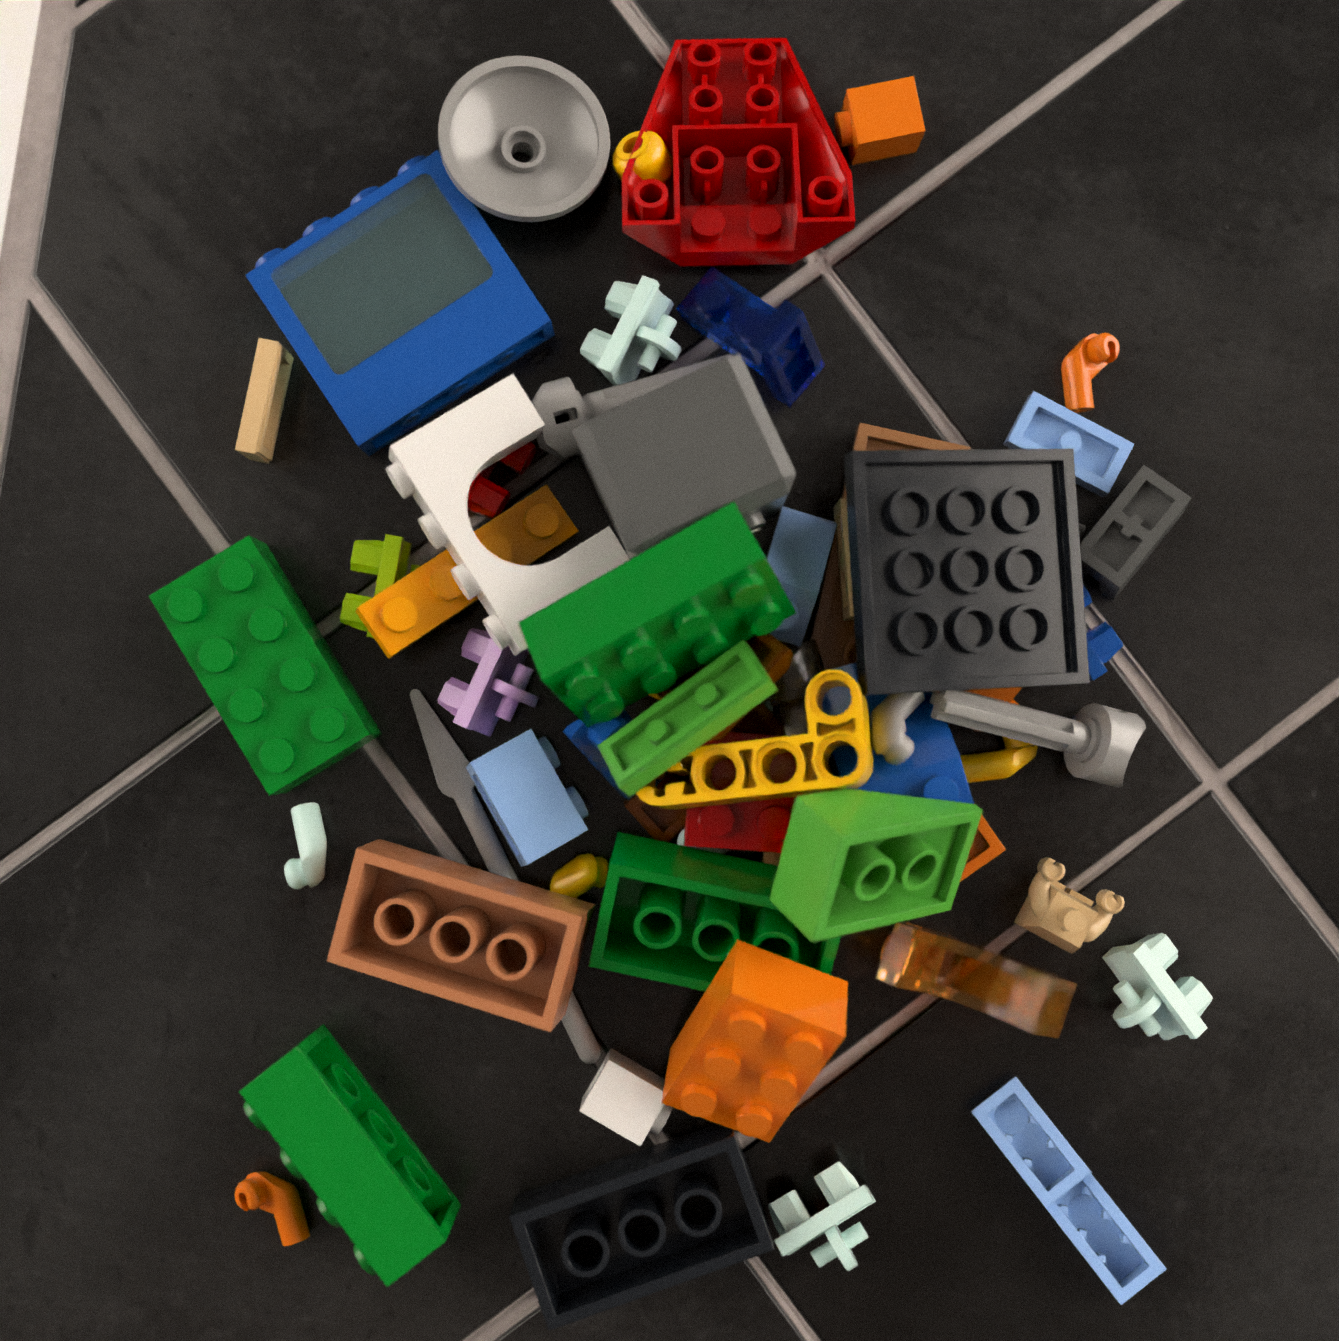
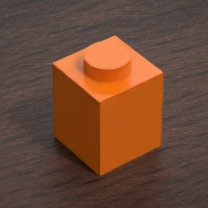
M914 76L846 90L841 111L836 112L834 115V123L839 146H848L851 165L917 152L926 130Z

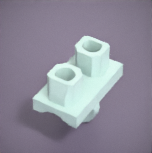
M642 275L638 285L614 281L605 299V309L611 316L620 319L613 334L611 335L594 328L588 332L580 348V353L590 364L598 368L614 386L636 380L641 369L652 372L659 357L672 361L677 360L682 350L681 346L670 338L677 324L674 318L668 316L674 303L659 291L660 284L657 280Z
M1163 933L1147 935L1134 944L1112 947L1102 957L1120 981L1113 987V991L1122 1003L1115 1009L1112 1015L1120 1028L1125 1029L1139 1024L1148 1037L1158 1033L1163 1040H1170L1180 1035H1188L1190 1039H1197L1207 1029L1200 1016L1211 1003L1213 997L1202 982L1193 976L1180 977L1175 983L1165 970L1178 958V950L1167 935Z
M837 1162L814 1177L830 1205L811 1217L796 1190L786 1193L770 1203L768 1207L775 1228L780 1235L774 1242L783 1257L791 1255L825 1234L829 1241L811 1251V1255L818 1267L821 1268L838 1257L846 1270L850 1271L858 1266L851 1248L863 1242L869 1236L860 1221L842 1233L837 1226L872 1205L876 1200L868 1186L862 1185L860 1187L855 1177L841 1162Z

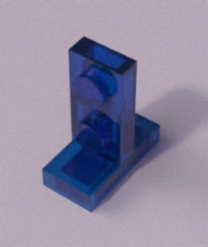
M713 266L676 307L681 319L732 355L741 354L744 363L764 377L773 397L789 408L825 367L809 324L801 309L785 299L776 310Z

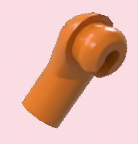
M265 1171L250 1173L245 1180L238 1183L234 1196L239 1208L244 1211L257 1210L259 1208L274 1214L283 1246L294 1245L310 1237L311 1234L300 1195L295 1185Z

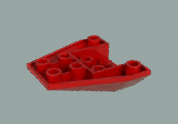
M787 38L675 40L622 175V232L679 266L793 264L854 229L856 220L852 172ZM648 130L657 133L662 138L673 157V172L665 184L656 179L643 180L633 171L636 158L630 159L633 152L642 146L643 139L641 136L643 132Z

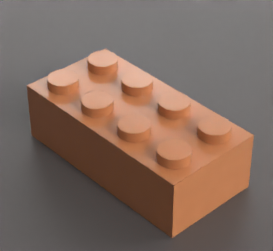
M377 839L356 848L327 962L551 1032L566 1014L596 904Z

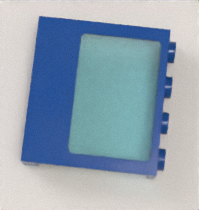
M438 150L427 157L420 155L410 159L399 169L398 176L379 188L372 186L362 190L352 199L349 208L332 219L324 217L316 220L304 230L301 239L286 249L276 248L265 253L256 262V268L245 275L357 446L368 456L385 447L555 335L551 319L475 205L458 190L450 179Z

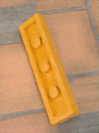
M546 484L475 530L474 533L481 544L498 558L513 564L531 565L573 537L578 532V529ZM447 549L357 607L355 612L388 659L479 600L477 596L468 600L458 587L450 572L457 565Z

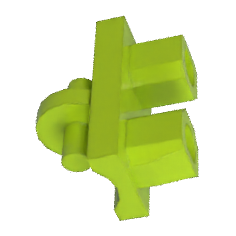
M385 534L384 541L355 540L350 570L356 573L377 576L375 596L406 576L412 544L405 542L403 537ZM412 564L410 573L420 567V565ZM346 593L343 599L340 622L367 632L366 637L374 639L355 612L358 606L372 597Z

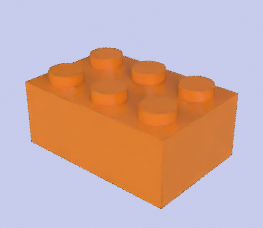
M737 939L670 1048L661 1103L682 1110L691 1116L701 1117L739 1131L745 1136L755 1137L770 1143L846 1037L848 982Z

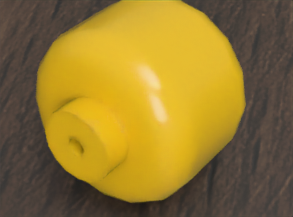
M649 130L643 132L641 136L643 139L642 146L631 155L640 131H635L625 136L618 143L612 155V165L621 182L630 157V159H636L633 171L641 179H656L665 184L673 172V157L662 138L657 133Z

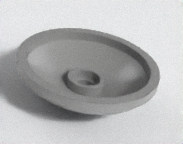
M505 56L486 61L464 74L451 88L442 105L439 116L438 145L447 174L468 200L497 217L519 222H540L555 219L573 211L582 205L596 190L605 173L609 158L610 131L606 115L597 97L571 71L556 63L537 57ZM517 152H523L529 155L531 160L525 163L518 162L512 155Z

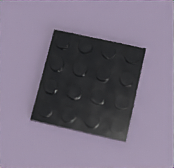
M1073 449L851 451L844 455L858 685L861 687L863 695L1090 683Z

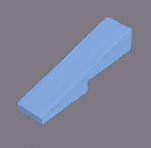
M1016 1076L971 1110L975 1118L1120 1305L1124 1304L1167 1269Z

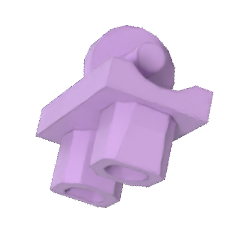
M470 629L461 647V656L479 664L470 684L451 677L445 682L437 701L439 705L455 716L453 723L491 737L499 718L511 722L519 702L535 708L540 697L525 691L534 671L524 666V662L529 654L528 648L515 656L509 646L500 650L487 631Z

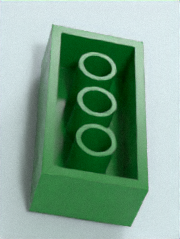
M733 501L519 621L518 625L542 681L589 728L596 723H603L616 718L625 707L649 694H656L667 690L678 678L701 665H709L740 641H747L754 637V635L761 636L774 631L782 624L783 620L796 614V611L736 503Z
M248 535L149 595L150 600L269 796L289 792L382 735L266 543Z
M618 832L609 864L589 967L706 991L737 939L831 975L841 936L811 942L769 900L778 868L776 865Z
M324 1024L239 1091L245 1100L243 1106L250 1121L261 1131L268 1130L282 1148L280 1156L286 1168L294 1177L298 1179L305 1178L318 1196L317 1205L321 1214L332 1226L336 1228L341 1226L355 1244L353 1251L357 1261L368 1274L372 1276L378 1274L388 1287L446 1242L461 1203Z

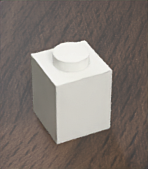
M610 1048L582 1097L579 1111L641 1146L649 1131L655 1135L660 1133L673 1107L661 1103L665 1079Z

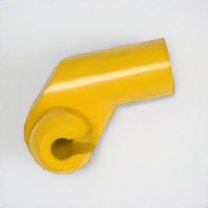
M1002 736L1005 745L1004 749L960 755L967 782H982L1011 777L1036 757L1038 745Z
M591 853L577 855L553 874L550 891L577 899L593 886L602 888L606 884L609 863L605 858L594 857Z

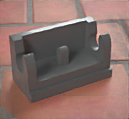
M1143 465L1080 543L1082 577L1086 573L1094 577L1101 584L1099 586L1100 593L1114 601L1179 520L1192 497Z

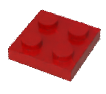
M729 732L723 739L707 741L701 746L785 736ZM784 752L773 758L769 773L775 784H783L793 778L797 770L795 756L792 753ZM731 759L719 761L712 770V784L718 791L730 787L736 778L737 770ZM690 775L688 776V783L693 785ZM796 797L686 808L683 845L782 853Z

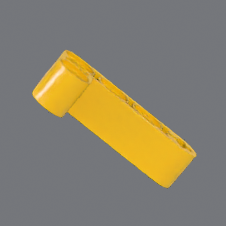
M841 670L821 672L810 681L806 689L805 704L809 734L700 746L667 770L680 776L691 775L693 785L679 782L666 785L665 791L656 789V779L665 777L666 772H664L637 791L636 794L649 805L676 810L796 797L843 788H860L869 780L874 765L866 696L863 695L861 687L849 674ZM837 686L850 689L852 699L849 708L843 714L837 716L826 715L822 708V700L826 692ZM844 745L854 747L858 754L856 769L848 776L834 777L828 766L831 753L836 748ZM784 752L792 753L797 762L795 775L786 783L775 784L769 773L773 758ZM731 759L737 770L736 778L730 787L718 791L712 784V770L719 761Z

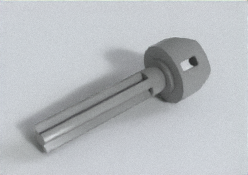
M736 352L587 393L583 397L578 390H575L569 377L542 383L531 402L545 423L544 428L537 437L539 447L560 458L578 455L579 451L573 430L585 421L720 359L737 354ZM563 414L568 415L569 421L556 424L554 417Z
M965 690L933 692L930 698V703L934 705L930 715L933 719L1064 752L1066 767L1074 777L1117 788L1123 786V779L1129 759L1138 740L1146 729L1145 722L1138 714L1096 703L1082 707L1074 718L1070 719Z

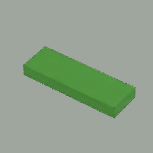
M742 640L597 747L619 789L631 797L778 689L752 649Z

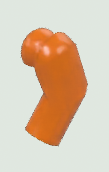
M1107 332L1089 334L1082 338L1063 359L1061 375L1064 402L1067 409L1075 413L1094 409L1091 380L1107 363L1114 362L1120 351L1119 342L1112 334Z

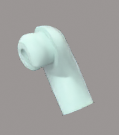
M309 802L299 804L290 810L300 858L289 859L284 866V873L288 885L293 889H301L306 885L313 888L325 876L327 838L320 806L318 803Z

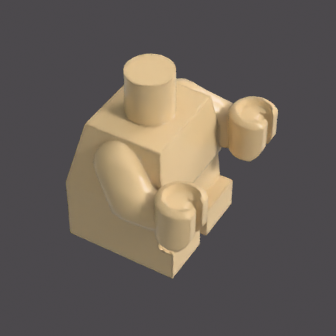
M1048 857L1042 858L1037 865L1038 872L1029 886L1028 896L1014 923L1073 954L1080 949L1083 942L1095 940L1107 929L1113 914L1123 909L1125 904L1124 898L1110 890L1104 889L1097 893L1096 905L1092 907L1094 901L1070 888L1064 891L1066 886L1057 882L1065 874L1064 865L1057 862L1054 864L1055 860Z

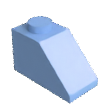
M785 506L781 508L766 558L794 607L796 614L783 620L782 624L770 632V634L777 640L801 647L819 593L837 523Z

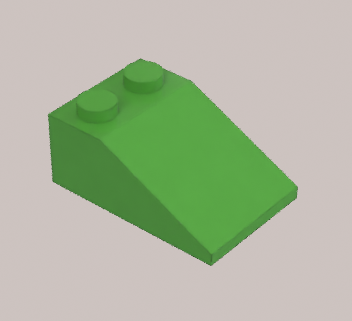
M847 788L796 796L769 900L811 942L950 911L983 810L976 804Z

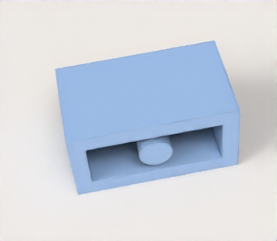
M532 729L478 757L466 766L470 777L521 867L534 862L588 830L582 820L589 815L582 798L573 786L567 789L564 788L554 770L560 766V761L554 748L545 736L537 739Z

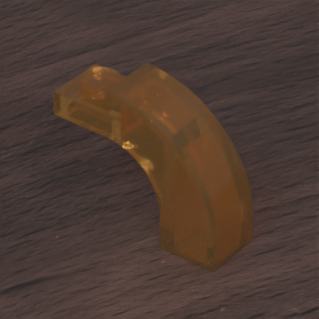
M906 922V924L895 923L891 935L888 936L882 946L881 964L876 979L894 987L945 998L991 1015L1029 1033L1059 1039L1077 987V983L1025 962L910 922Z

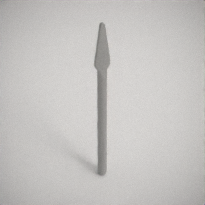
M418 689L411 690L410 698L438 788L446 796L454 798L489 872L519 881L474 790L475 784L466 769L470 762L421 691ZM572 991L566 1014L561 1021L579 1058L584 1063L592 1064L600 1058L601 1050Z

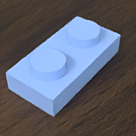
M1033 391L1024 403L1003 445L1010 449H1073L1076 484L1103 497L1109 494L1134 443Z

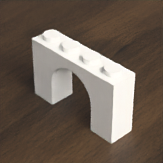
M511 374L392 444L388 456L392 464L385 469L399 494L404 499L412 495L425 514L418 519V522L435 549L445 546L457 566L452 568L450 572L462 593L468 600L477 596L489 616L482 621L494 643L500 650L509 646L516 656L528 648L519 628V621L625 563L630 558L610 526L562 556L539 565H518L502 560L487 550L476 537L467 511V497L470 485L487 467L537 438L545 426V423L514 374Z

